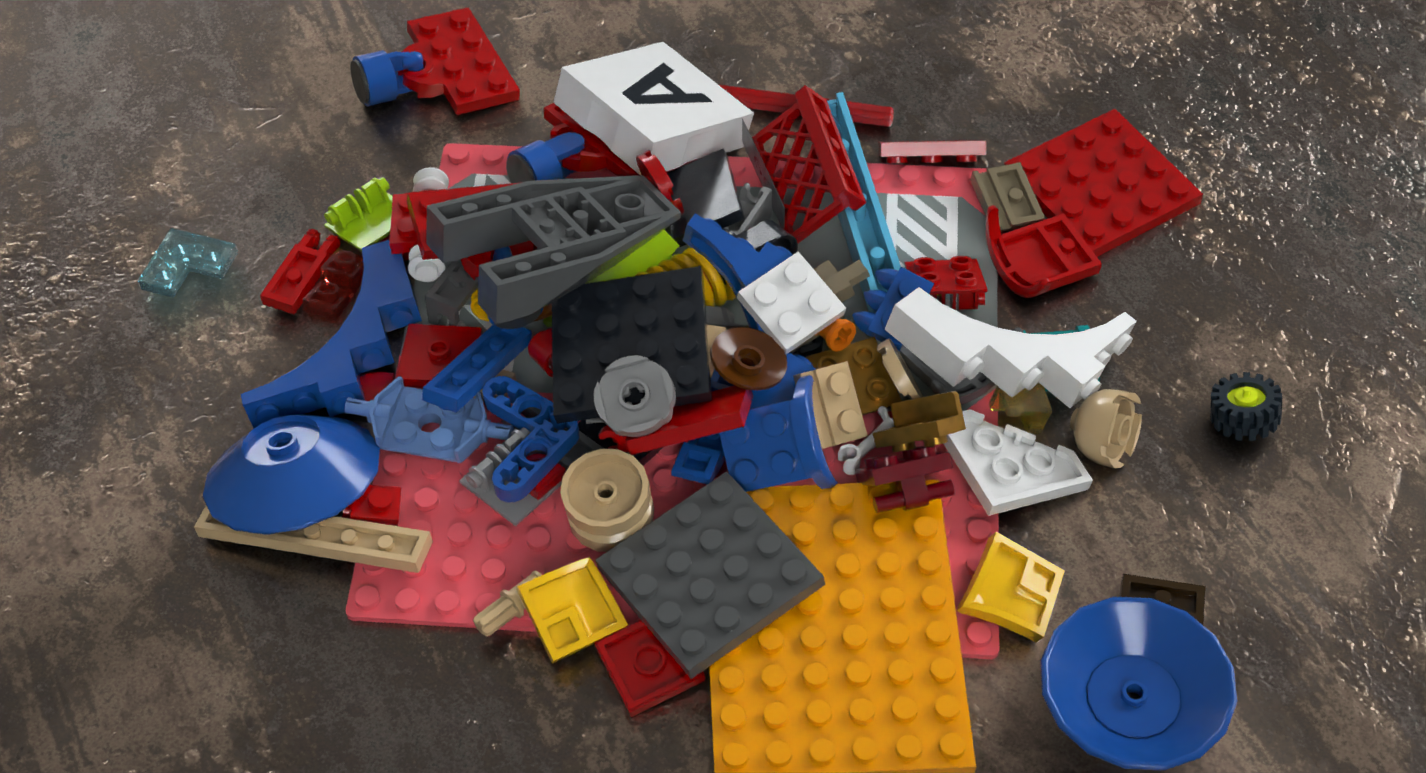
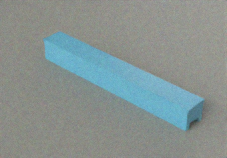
M840 92L836 93V99L828 100L827 103L866 204L857 211L847 207L838 214L853 263L860 260L870 277L859 282L862 293L864 294L865 291L883 290L887 292L888 290L883 288L878 282L875 271L886 268L899 270L901 265L844 94ZM866 302L868 311L876 313Z

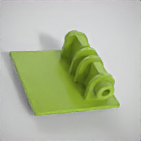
M374 177L371 181L361 186L362 191L359 188L354 190L355 198L348 194L345 198L330 205L328 212L324 213L327 221L324 224L325 228L361 252L363 247L379 243L390 235L393 196L386 192L390 189V185L384 177L379 179Z

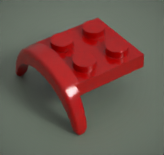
M995 205L988 207L986 215L988 251L1000 277L1017 295L1023 298H1032L1047 291L1099 274L1102 266L1101 261L1064 213L1001 234L999 210Z

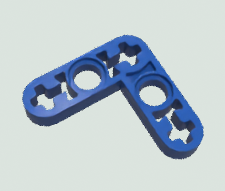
M497 376L489 379L483 386L482 393L486 409L516 428H526L530 432L499 464L492 475L496 496L505 502H517L526 497L579 440L578 421L557 424L553 416L552 401L509 377ZM529 407L541 410L540 414L533 418H525L520 415L524 409ZM554 428L558 429L559 431L555 433ZM541 450L547 453L544 459L537 462L526 459L527 454L531 451ZM518 478V483H513Z

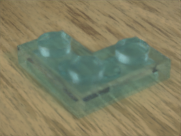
M170 228L138 279L141 290L174 298L190 271L223 279L238 255L237 246L235 243Z

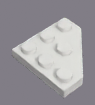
M971 409L962 411L966 429L948 434V442L943 443L988 516L1089 490L1093 481L1073 450L1061 445L1054 449L1036 442V435L1007 424L1004 429L983 420L985 415Z

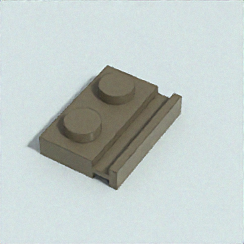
M1021 163L988 168L987 172L979 173L978 170L972 172L970 181L985 216L989 206L995 205L999 210L1001 232H1010L1045 220Z

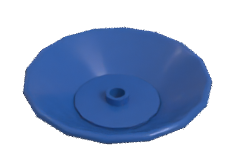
M317 415L276 417L261 423L223 452L207 473L203 499L211 516L235 531L268 535L302 530L336 516L364 494L378 473L380 448L369 430L345 418Z
M1111 597L1080 607L1054 629L1040 660L1042 696L1058 728L1087 754L1124 769L1165 771L1200 759L1226 734L1237 705L1234 667L1217 637L1188 612L1152 598ZM1127 693H1136L1140 698L1133 699Z

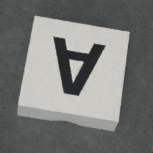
M664 42L562 67L553 102L584 129L599 137L614 154L639 175L641 173L636 162V156L647 150H650L652 155L655 154L665 171H669L723 148L726 153L743 148L742 118L749 131L754 112Z

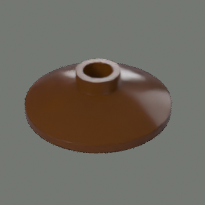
M746 327L725 330L715 338L711 347L710 357L715 370L722 378L737 387L755 391L766 390L776 386L785 376L787 357L784 350L771 336L759 330Z

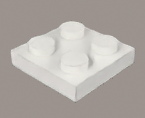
M799 251L740 290L737 295L740 303L764 332L771 336L784 350L786 355L839 319L846 311L843 303Z

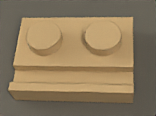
M848 361L793 375L795 385L798 379L803 376L811 375L813 377V408L822 449L868 436Z

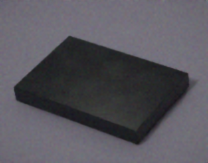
M724 148L667 173L674 185L671 197L673 201L680 198L684 208V214L681 215V218L671 225L673 239L680 245L679 247L686 245L683 241L686 226L695 213L702 218L714 220L722 229L745 219L730 162Z

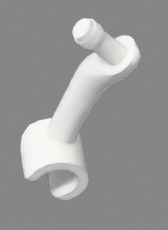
M881 406L878 408V414L883 422L858 446L845 444L840 447L838 460L845 461L843 471L847 475L856 474L855 469L860 468L861 458L875 447L873 433L895 427L894 420L890 418L886 407Z

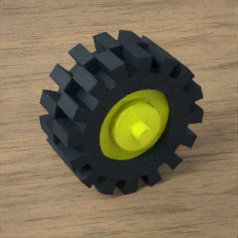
M1243 372V377L1238 378L1237 373L1230 374V380L1223 377L1219 380V385L1215 383L1212 387L1210 420L1212 424L1214 423V428L1218 432L1223 430L1224 436L1229 438L1233 433L1235 434V440L1242 441L1243 436H1248L1249 441L1256 440L1257 434L1262 438L1268 437L1269 431L1274 433L1278 425L1281 424V388L1279 385L1274 386V380L1271 378L1263 381V375L1258 373L1255 378H1251L1250 372Z

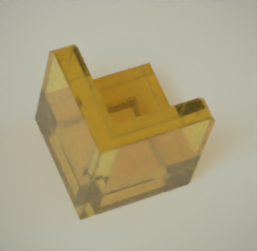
M1039 382L1029 391L1026 388L1022 389L1013 398L997 386L989 401L991 411H1005L1009 417H1020L1024 430L1033 435L1041 434L1052 413L1045 388Z

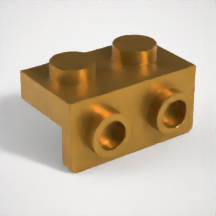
M952 391L892 403L891 411L895 427L874 432L873 438L876 448L892 446L893 452L916 448L915 441L923 440L925 447L947 443L948 434L966 429L958 392Z

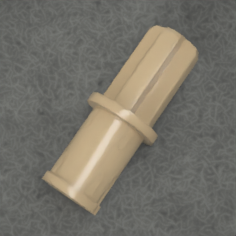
M534 570L528 577L509 591L506 589L502 590L499 599L474 617L473 622L478 631L487 637L514 617L521 618L524 615L523 610L526 608L517 592V586L541 576V574Z

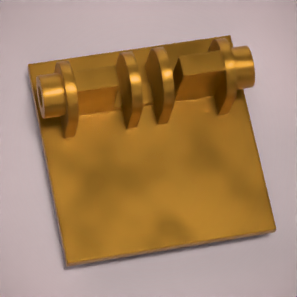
M875 337L851 343L842 351L827 350L805 357L816 369L848 361L862 415L876 412L881 406L889 408L892 403L902 401L894 382L882 362L883 355L877 351L878 343Z

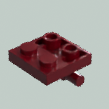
M920 446L902 451L904 458L900 459L897 458V455L871 457L865 459V467L855 469L857 482L862 483V485L878 486L896 481L898 492L873 497L876 513L897 508H903L906 511L928 506L931 500L955 494L954 485L951 480L926 485L925 474L953 468L950 453L936 452L935 446Z

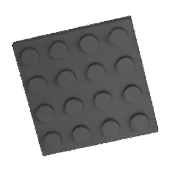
M727 471L595 560L601 573L690 679L825 585L824 576Z

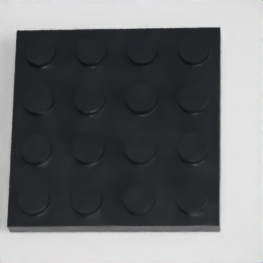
M701 266L583 284L552 302L553 416L557 424L600 418L594 404V389L597 381L600 383L601 378L606 373L605 369L611 363L626 356L638 355L649 358L650 361L657 363L659 366L661 365L668 372L676 392L674 407L712 401L704 275ZM637 387L630 389L631 395L625 397V403L639 404L641 399L645 397V392L640 393Z

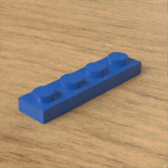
M492 325L423 387L422 400L434 404L443 410L457 413L483 388L489 379L500 373L529 345L532 330L523 327L503 329Z

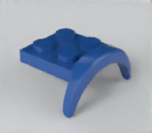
M811 375L798 379L792 400L749 409L744 427L719 433L728 473L745 492L812 478L821 489L833 488L838 484L826 462L817 431L812 397L814 380Z

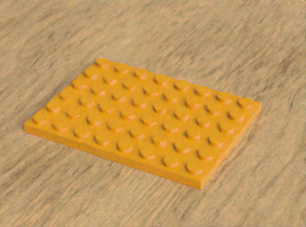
M925 480L926 485L937 483L939 480ZM896 481L878 486L862 485V483L836 484L833 488L821 489L818 485L777 486L746 492L824 576L825 585L709 666L714 773H975L976 762L941 498L929 501L928 506L904 511L903 508H897L876 513L873 497L898 492Z

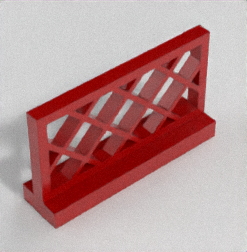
M806 85L795 92L797 103L752 137L785 207L784 229L796 238L798 244L847 207L857 211L866 204L827 100ZM802 115L798 132L790 131L793 121ZM773 136H777L772 151L766 152L763 144ZM787 138H794L790 154H781ZM805 140L812 142L807 158L799 157ZM778 161H786L781 178H775L774 172ZM796 164H805L799 181L791 180ZM815 166L822 168L817 184L809 183ZM788 186L796 187L790 205L784 204L783 201ZM806 189L814 190L808 208L800 206ZM824 193H831L834 202L823 210H819ZM797 213L806 214L802 226L794 231L793 224Z

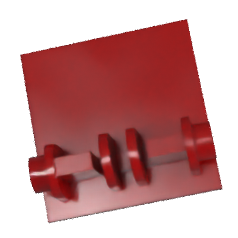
M954 256L950 260H934L928 257H921L914 261L904 262L905 269L934 283L930 295L937 299V294H939V302L945 305V294H950V308L956 310V297L958 294L959 310L978 309L979 305H985V292L988 289L977 259H971L968 256Z

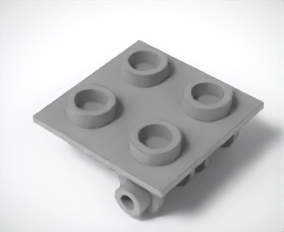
M526 428L514 429L509 439L505 440L502 444H497L494 447V451H489L485 459L477 466L470 467L469 472L459 480L464 487L514 526L518 525L562 484L561 481L539 500L530 494L517 502H505L496 496L492 481L493 472L530 434ZM535 450L531 451L529 454H527V456L541 453ZM518 478L513 483L517 484Z

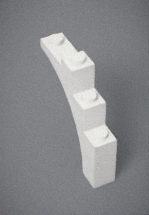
M918 287L894 305L885 330L953 387L966 377L971 380L981 372L1012 398L1022 389L1026 388L1029 391L1037 383H1040L1066 406L1071 408L1082 398L1085 400L1092 393L1099 390L1101 383L1098 379L1113 353L1119 356L1130 345L1133 338L1129 334L1137 321L1124 312L1106 324L1081 332L1059 335L1028 334L998 328L969 318L942 304Z

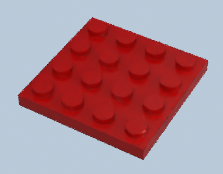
M1116 109L1106 112L1004 162V165L1021 163L1043 214L1047 218H1051L1064 213L1097 257L1198 206L1203 198V193Z

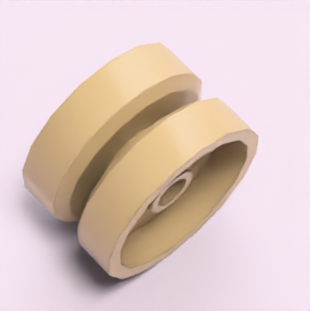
M598 449L585 453L571 463L562 477L560 494L572 534L586 547L598 552H608L653 521L654 504L645 468L634 456L619 449Z

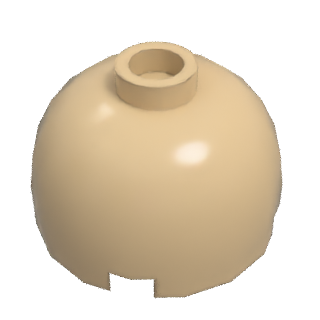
M1103 389L1092 393L1082 402L1079 408L1074 410L1071 416L1070 427L1074 431V438L1078 449L1090 461L1111 468H1121L1125 465L1119 462L1124 451L1131 457L1139 438L1142 423V414L1135 413L1134 403L1141 404L1140 398L1136 393L1124 390Z

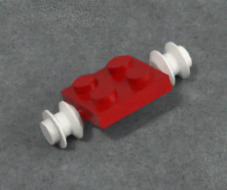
M432 167L423 168L414 175L413 192L448 189L449 178L440 169ZM408 193L393 194L389 242L391 253H409L408 271L414 279L421 282L437 281L445 271V264L439 258L422 260L407 205Z

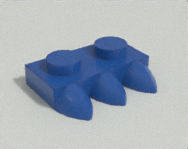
M900 267L899 270L879 269L875 271L876 278L883 288L888 291L869 290L863 294L867 304L876 313L860 311L853 313L852 317L856 326L866 335L875 337L880 342L890 338L898 351H900L903 344L885 330L894 305L918 287L930 294L934 283L903 267Z

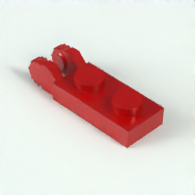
M309 229L299 244L294 245L260 294L262 304L295 315L329 263L335 258L339 251L340 239L337 236L330 235L323 242L319 250H316L321 241V233L318 230Z

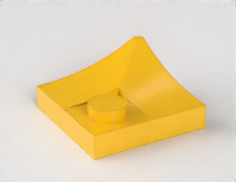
M995 532L987 540L975 573L956 611L997 624L1036 643L1045 636L1065 570L1000 533Z
M590 557L573 562L517 586V592L552 663L576 653L628 626L610 589Z

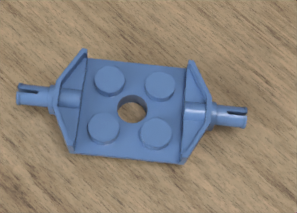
M399 376L377 394L374 400L365 401L348 397L345 403L346 414L367 416L368 423H372L376 444L380 449L461 463L483 442L487 443L488 438L507 440L511 437V432L513 431V425L494 423L487 419L480 391L475 395L476 398H472L455 413L423 401V389L405 387L403 378ZM428 423H437L440 425V427L435 429L433 432H424L421 430V428Z

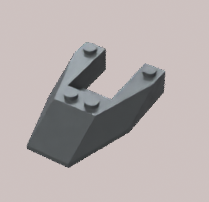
M643 175L526 181L427 205L426 244L443 263L459 261L465 257L531 241L538 248V250L479 265L478 304L495 324H500L532 315L614 267L681 218V211Z

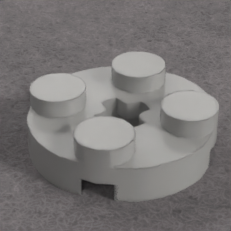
M638 355L620 358L605 369L606 373L601 378L600 383L597 381L594 389L596 410L603 422L617 435L629 437L645 436L655 432L672 419L676 401L673 381L661 365L659 366L657 363L650 361L649 358ZM637 387L640 393L645 392V397L641 399L639 404L625 403V397L631 395L630 389Z

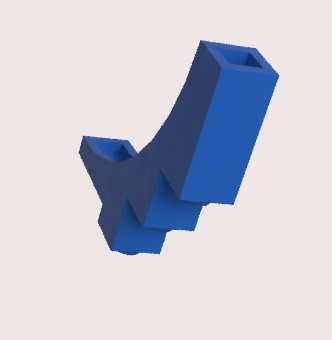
M696 213L687 223L683 241L704 256L726 279L736 297L740 290L792 256V253L786 248L774 246L768 241L761 251L758 252L747 240L739 237L735 238L722 230L721 226L714 220L702 218ZM741 304L749 328L764 332ZM789 352L786 355L787 370L783 379L772 388L752 390L753 399L750 409L792 400L796 386L793 375L816 370V368L813 367L807 358L798 354L793 355Z
M390 240L362 248L364 271L361 289L352 311L338 332L317 353L296 369L268 384L241 394L243 407L253 428L276 417L302 415L326 407L330 417L345 413V403L348 397L365 400L359 374L395 363L387 332L408 326V324L421 322L422 319L403 254L391 253Z

